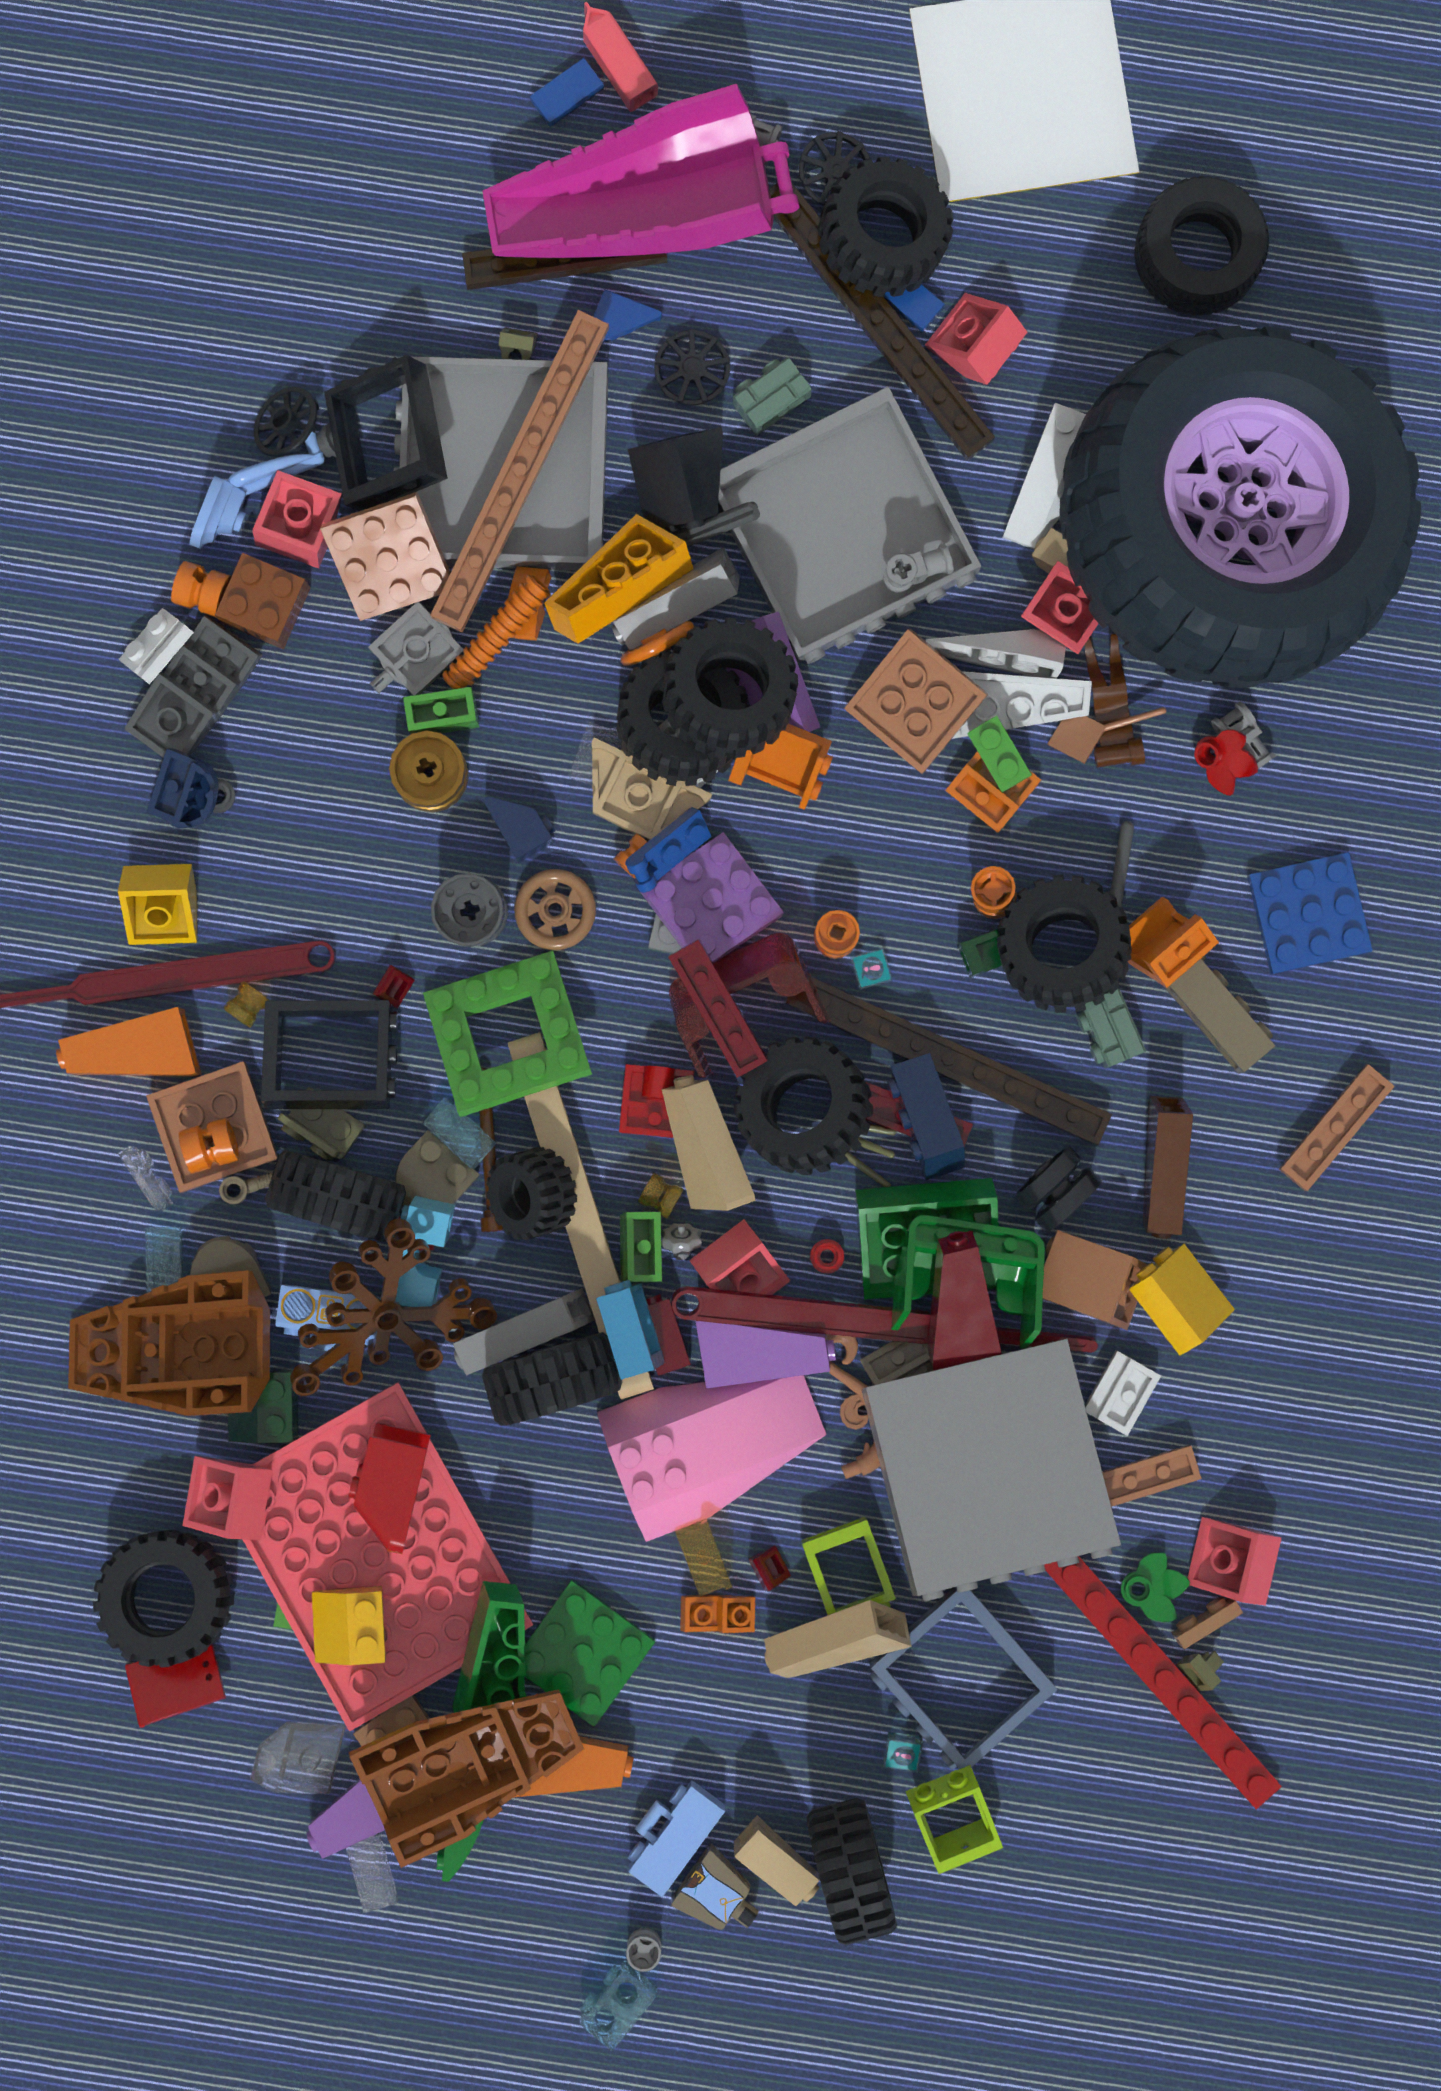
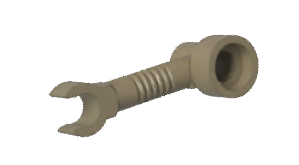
M273 1172L248 1180H242L236 1176L228 1177L220 1184V1196L229 1204H239L246 1199L247 1194L269 1187ZM232 1185H239L241 1189L237 1197L229 1195V1188Z

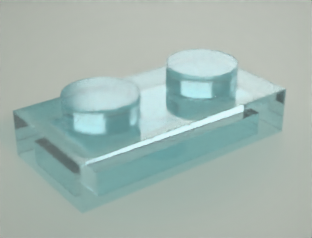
M444 1097L423 1122L438 1139L471 1169H475L496 1145V1142L467 1115L460 1117L456 1105L449 1098Z
M182 1227L145 1228L147 1293H149L151 1289L178 1282V1279L183 1278Z

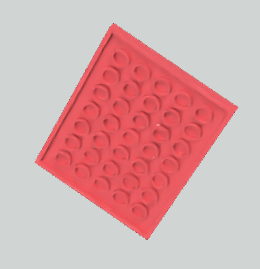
M399 1382L252 1464L271 1469L272 1476L261 1539L242 1540L349 1732L461 1668L482 1582L511 1584L431 1439L429 1440L402 1554L386 1550L355 1509V1499L348 1497L352 1478L356 1476L358 1465L364 1462L369 1437L374 1434L376 1422L427 1434ZM382 1586L386 1650L385 1663L362 1665L315 1663L312 1591ZM524 1608L526 1630L533 1626V1623Z

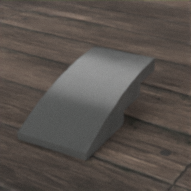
M209 615L203 616L188 642L174 655L166 670L157 675L124 729L163 758L167 748H174L192 755L227 709L263 655Z

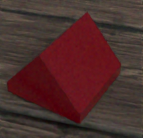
M389 964L372 994L382 1000H389L390 1004L398 1009L415 979Z
M775 1545L748 1559L763 1590L770 1591L791 1576Z

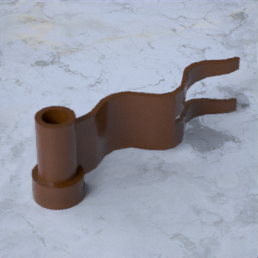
M1116 634L1110 635V686H1107L1100 671L1091 639L1089 638L1084 645L1087 670L1090 681H1092L1095 721L1103 725L1130 717L1126 680L1120 659L1118 636ZM1131 724L1105 731L1099 740L1100 747L1094 748L1097 768L1130 763L1131 766L1145 764L1142 738H1134Z

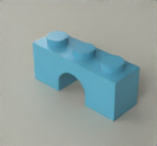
M415 1196L409 1206L404 1205L400 1219L406 1220L411 1224L415 1239H423L428 1245L444 1247L450 1235L455 1205ZM407 1249L403 1251V1256L408 1253ZM424 1262L415 1265L399 1278L396 1302L407 1307L432 1306L435 1304L442 1269L429 1266Z

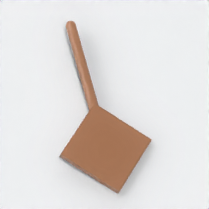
M1161 707L1105 725L1087 716L1061 720L1047 745L1085 764L1105 731L1165 714L1166 708Z

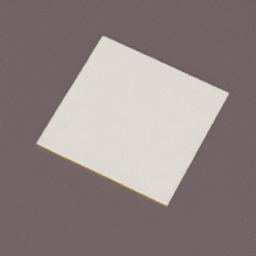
M962 0L909 9L937 182L940 184L938 188L939 192L944 191L950 202L1139 173L1110 0Z

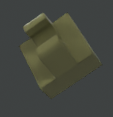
M505 327L500 332L498 345L501 349L502 359H510L511 351L516 348L519 349L522 360H530L537 345L538 333Z
M1213 1651L1211 1654L1205 1652L1202 1656L1200 1654L1186 1655L1176 1665L1199 1692L1213 1690L1221 1682L1215 1672L1224 1661L1216 1651Z

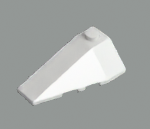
M1058 403L1054 404L1002 538L1034 550L1037 542L1042 537H1045L1059 520L1060 497L1064 491L1063 469L1065 459L1086 414Z
M1040 629L926 639V642L945 658L1019 675L1057 679L1063 669L1066 646Z

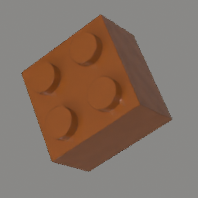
M242 553L215 616L224 625L284 650L311 588L304 578Z

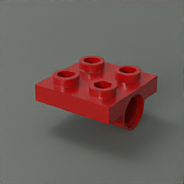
M626 1064L619 1133L673 1138L662 1089L674 1086V1079L690 1075L694 1077V1071Z

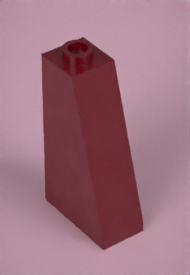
M956 1231L950 1233L947 1237L938 1239L927 1345L934 1371L1002 1354L980 1253L973 1231Z

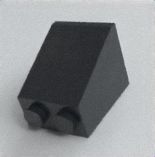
M722 427L673 436L628 449L643 517L668 532H673L681 529L680 524H684L686 530L704 526L705 518L718 515L723 443Z

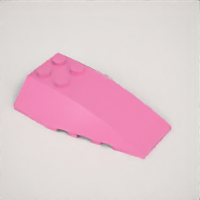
M804 1375L707 1389L705 1382L660 1387L597 1412L608 1450L632 1513L646 1542L713 1516L827 1435Z

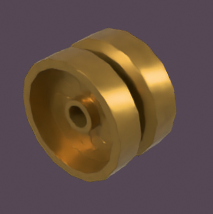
M432 731L413 733L400 741L391 755L389 772L392 784L403 800L417 810L431 813L446 810L457 803L466 790L469 777L466 760L454 741L441 733ZM434 768V775L427 778L424 774L425 770Z

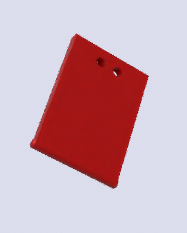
M213 1644L199 1656L169 1667H160L159 1665L147 1667L139 1665V1661L125 1665L140 1728L226 1698Z

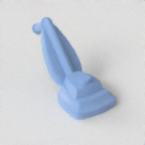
M311 432L305 441L309 454H293L264 461L233 473L227 481L214 476L193 527L190 545L201 549L204 544L214 543L217 534H232L233 530L240 532L246 513L241 511L246 495L271 486L277 470L295 476L323 464L325 460L324 453L321 452L318 446L316 432Z

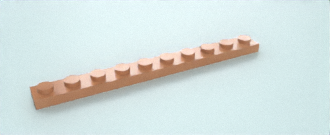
M580 310L577 311L430 615L432 619L463 633L609 330L608 323Z

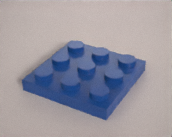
M1349 852L1247 876L1271 975L1373 951Z

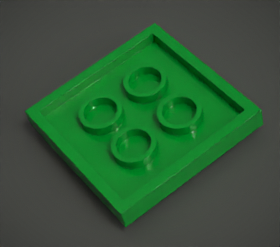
M571 1579L525 1643L524 1661L526 1675L524 1676L545 1692L559 1689L566 1707L595 1727L656 1640L575 1580Z

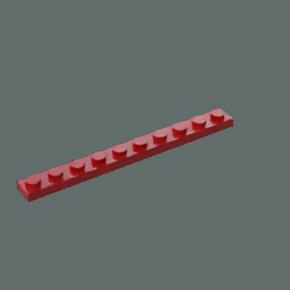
M1079 1556V1563L1069 1566L1058 1567L1057 1561L1044 1564L1045 1570L1256 1810L1282 1787Z

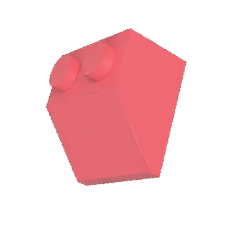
M964 293L925 346L964 377L988 385L1028 332L1007 305Z
M277 470L253 527L255 545L319 568L328 548L320 527L322 524L337 518L342 493Z
M1059 561L1054 565L1021 615L1022 618L1076 654L1080 653L1099 624L1088 609L1090 601L1082 587L1075 586L1069 568Z
M745 1219L689 1260L710 1289L773 1295L790 1282V1279Z
M194 1456L182 1526L227 1539L260 1540L272 1470L247 1463Z
M1202 1517L1187 1578L1190 1581V1586L1242 1603L1266 1606L1281 1537Z

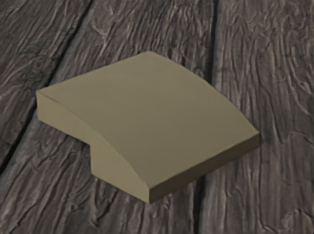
M892 1341L860 1359L873 1385L934 1371L927 1349L928 1343L917 1344Z

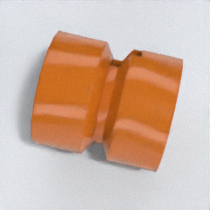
M183 561L173 582L171 601L174 604L189 609L198 606L201 613L216 617L215 613L229 584L231 575L216 570L206 573L204 566Z
M990 866L983 868L976 873L972 880L971 893L975 908L981 915L987 918L999 919L1005 917L1004 909L1011 901L1015 903L1017 901L1014 878L1007 870L1001 867Z
M841 910L829 911L817 922L814 932L815 946L826 957L833 959L843 958L850 954L858 943L860 935L859 924L848 912Z
M228 1118L209 1122L206 1129L195 1126L179 1131L181 1151L191 1174L211 1169L213 1162H216L218 1165H225L240 1159L236 1136ZM214 1141L215 1146L211 1147L209 1142Z

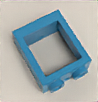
M626 1280L605 1287V1295L596 1299L620 1379L649 1372L665 1364L642 1284L632 1286L630 1280Z

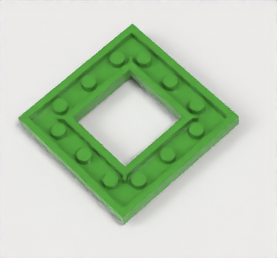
M553 950L423 992L456 1109L460 1117L592 1075ZM531 996L548 1050L483 1071L467 1017Z

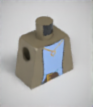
M711 1843L706 1847L671 1897V1906L718 1930H723L731 1917L748 1928L759 1912L758 1909L744 1900L750 1891L749 1881Z

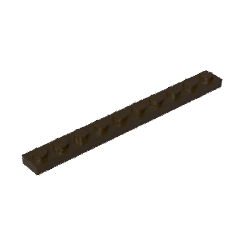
M778 182L769 189L771 198L780 196ZM792 183L793 193L798 196L799 209L792 213L774 214L775 221L967 461L992 443L995 436L884 297L873 296V291L865 289L864 293L855 290V284L850 281L845 284L838 278L840 272L837 269H830L826 263L829 255H824L819 245L821 237L818 235V224L821 218Z
M802 972L799 973L785 1003L907 1060L930 1053L938 1074L1095 1146L1099 1145L1112 1116L1111 1113Z

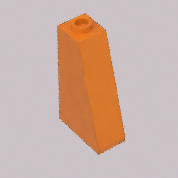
M180 1007L59 1039L60 1049H56L60 1068L66 1069V1073L73 1075L189 1077L202 1075L185 1010Z
M579 1736L584 1749L548 1777L543 1775L530 1785L531 1789L521 1797L621 1787L623 1777L630 1778L634 1757L627 1756L629 1745Z

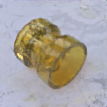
M243 981L237 988L238 994L236 997L228 1000L223 1009L251 1028L257 1021V1013L265 1009V1001L271 1000Z
M653 1173L637 1202L645 1207L652 1206L656 1208L658 1212H661V1216L668 1219L684 1189L676 1184L669 1185L665 1183L663 1177ZM663 1191H665L666 1193L662 1201L659 1202L658 1200L660 1196L662 1195Z

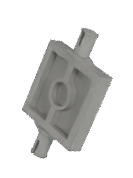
M419 602L408 609L368 647L380 660L384 669L378 677L369 683L379 694L394 680L403 685L412 695H420L449 668L452 662L455 663L457 661L456 657L459 654H464L463 648L453 639L449 630L450 627L432 619L431 614Z

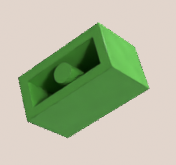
M471 687L403 697L407 727L410 735L422 731L447 733L479 728L475 694Z
M997 715L967 733L1002 793L1032 776Z
M625 1212L619 1214L621 1282L630 1280L631 1283L661 1282V1212Z

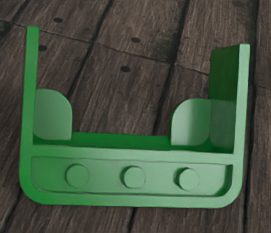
M921 1215L913 1219L906 1231L894 1280L891 1330H899L911 1312L912 1300L921 1298L927 1292L930 1285V1276L934 1277L938 1239L947 1237L950 1233L956 1231H973L980 1253L986 1285L995 1286V1301L1003 1312L1021 1316L1020 1349H1027L1041 1332L1045 1246L1041 1237L1027 1230L929 1215Z

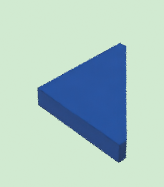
M604 289L593 317L609 324V330L604 338V343L634 332L637 328L651 322L660 321L663 315L659 310Z

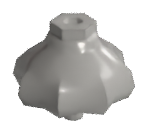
M673 1223L669 1228L662 1230L661 1245L666 1250L671 1251L676 1260H685L689 1257L691 1251L701 1247L702 1242L700 1238L702 1232L700 1229L692 1227L689 1223Z

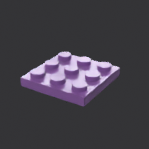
M724 832L687 856L657 881L654 889L645 893L640 892L681 948L700 939L713 963L777 921L784 914L783 910Z

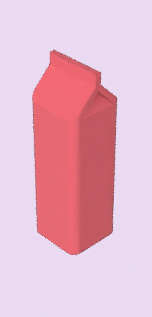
M585 2L584 43L628 110L633 112L658 95V84L613 15L609 11L590 7Z

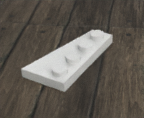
M963 672L986 691L988 696L952 739L968 736V732L996 715L1006 730L1089 716L1092 681Z

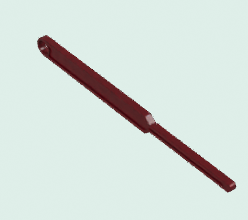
M312 941L80 974L71 985L0 995V1009L73 998L87 1006L319 973L329 970L334 965L336 954L333 947L328 943ZM316 946H324L330 952V960L323 967H315L309 960L310 951Z
M690 1286L677 1289L671 1299L673 1312L684 1320L917 1344L928 1343L931 1315L928 1311L911 1309L910 1314L899 1330H891L892 1307ZM692 1294L698 1299L696 1309L691 1312L680 1311L676 1306V1302L681 1295ZM996 1327L999 1343L1020 1345V1329ZM1040 1332L1029 1345L1035 1347L1067 1339L1070 1351L1092 1353L1098 1348V1344L1093 1337Z

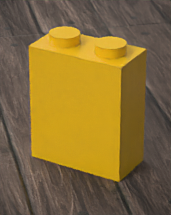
M1182 1244L1173 1251L1169 1246L1160 1251L1152 1258L1155 1264L1151 1262L1136 1273L1139 1280L1129 1288L1130 1292L1179 1355L1203 1343L1235 1310L1185 1244Z

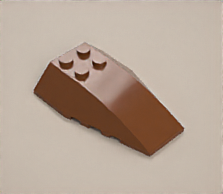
M250 1270L188 1275L178 1279V1282L156 1287L151 1289L149 1293L138 1297L132 1296L124 1299L122 1303L117 1305L105 1306L70 1320L68 1389L185 1416L251 1412L270 1380V1308L253 1272Z
M558 1689L416 1721L348 1753L362 1785L365 1784L383 1823L400 1867L403 1868L468 1837L476 1831L475 1826L487 1817L492 1819L503 1810L501 1806L517 1794L519 1797L524 1795L531 1789L530 1785L543 1775L548 1777L581 1752L584 1747Z

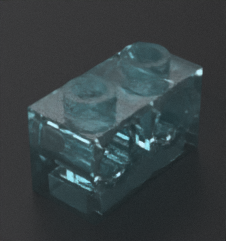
M626 1960L619 1968L614 1965L607 1972L602 1980L605 1986L597 1995L592 1992L579 2009L583 2012L580 2018V2025L611 2051L615 2049L657 1997V1986L641 1972L633 1969ZM628 1982L633 1984L637 1991L631 1996H624L618 1991V1987L622 1983ZM607 2010L614 2015V2020L604 2024L599 2022L595 2015L599 2011Z

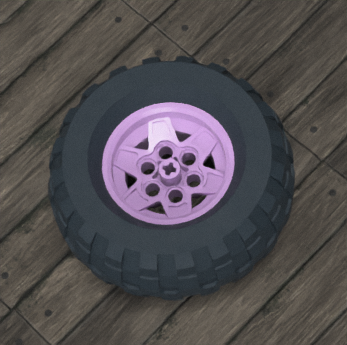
M1239 325L1206 330L1196 333L1194 337L1179 338L1161 344L1147 352L1139 361L1125 368L1109 384L1085 415L1075 440L1067 453L1063 469L1064 491L1060 497L1059 514L1062 539L1067 540V564L1075 586H1081L1089 599L1088 609L1094 619L1103 629L1109 626L1125 642L1122 647L1141 661H1153L1157 665L1164 667L1166 674L1179 679L1193 682L1205 680L1212 681L1213 685L1223 687L1248 688L1255 687L1261 683H1283L1304 676L1343 654L1375 627L1382 618L1389 602L1399 592L1410 564L1409 560L1412 555L1410 548L1415 544L1421 519V502L1416 500L1415 493L1420 474L1415 452L1407 451L1401 438L1402 431L1405 429L1401 417L1393 405L1387 408L1383 406L1381 401L1371 391L1377 384L1360 367L1353 371L1349 370L1335 359L1337 354L1335 349L1315 339L1311 342L1303 343L1292 339L1290 331L1282 328L1264 326L1263 328L1248 331L1242 330ZM1202 456L1205 474L1187 473L1191 464ZM1218 472L1224 473L1228 477L1229 483L1223 482L1219 478ZM1251 476L1257 477L1261 481L1262 487L1253 483ZM1199 499L1206 500L1211 510L1204 509L1199 503ZM1267 507L1275 510L1277 518L1269 515ZM1184 513L1192 523L1202 524L1197 539L1190 530ZM1296 529L1290 545L1285 530ZM1214 530L1222 532L1226 541L1219 540ZM1248 534H1253L1257 537L1259 546L1249 540ZM1237 553L1243 559L1252 560L1255 565H1239L1228 561Z

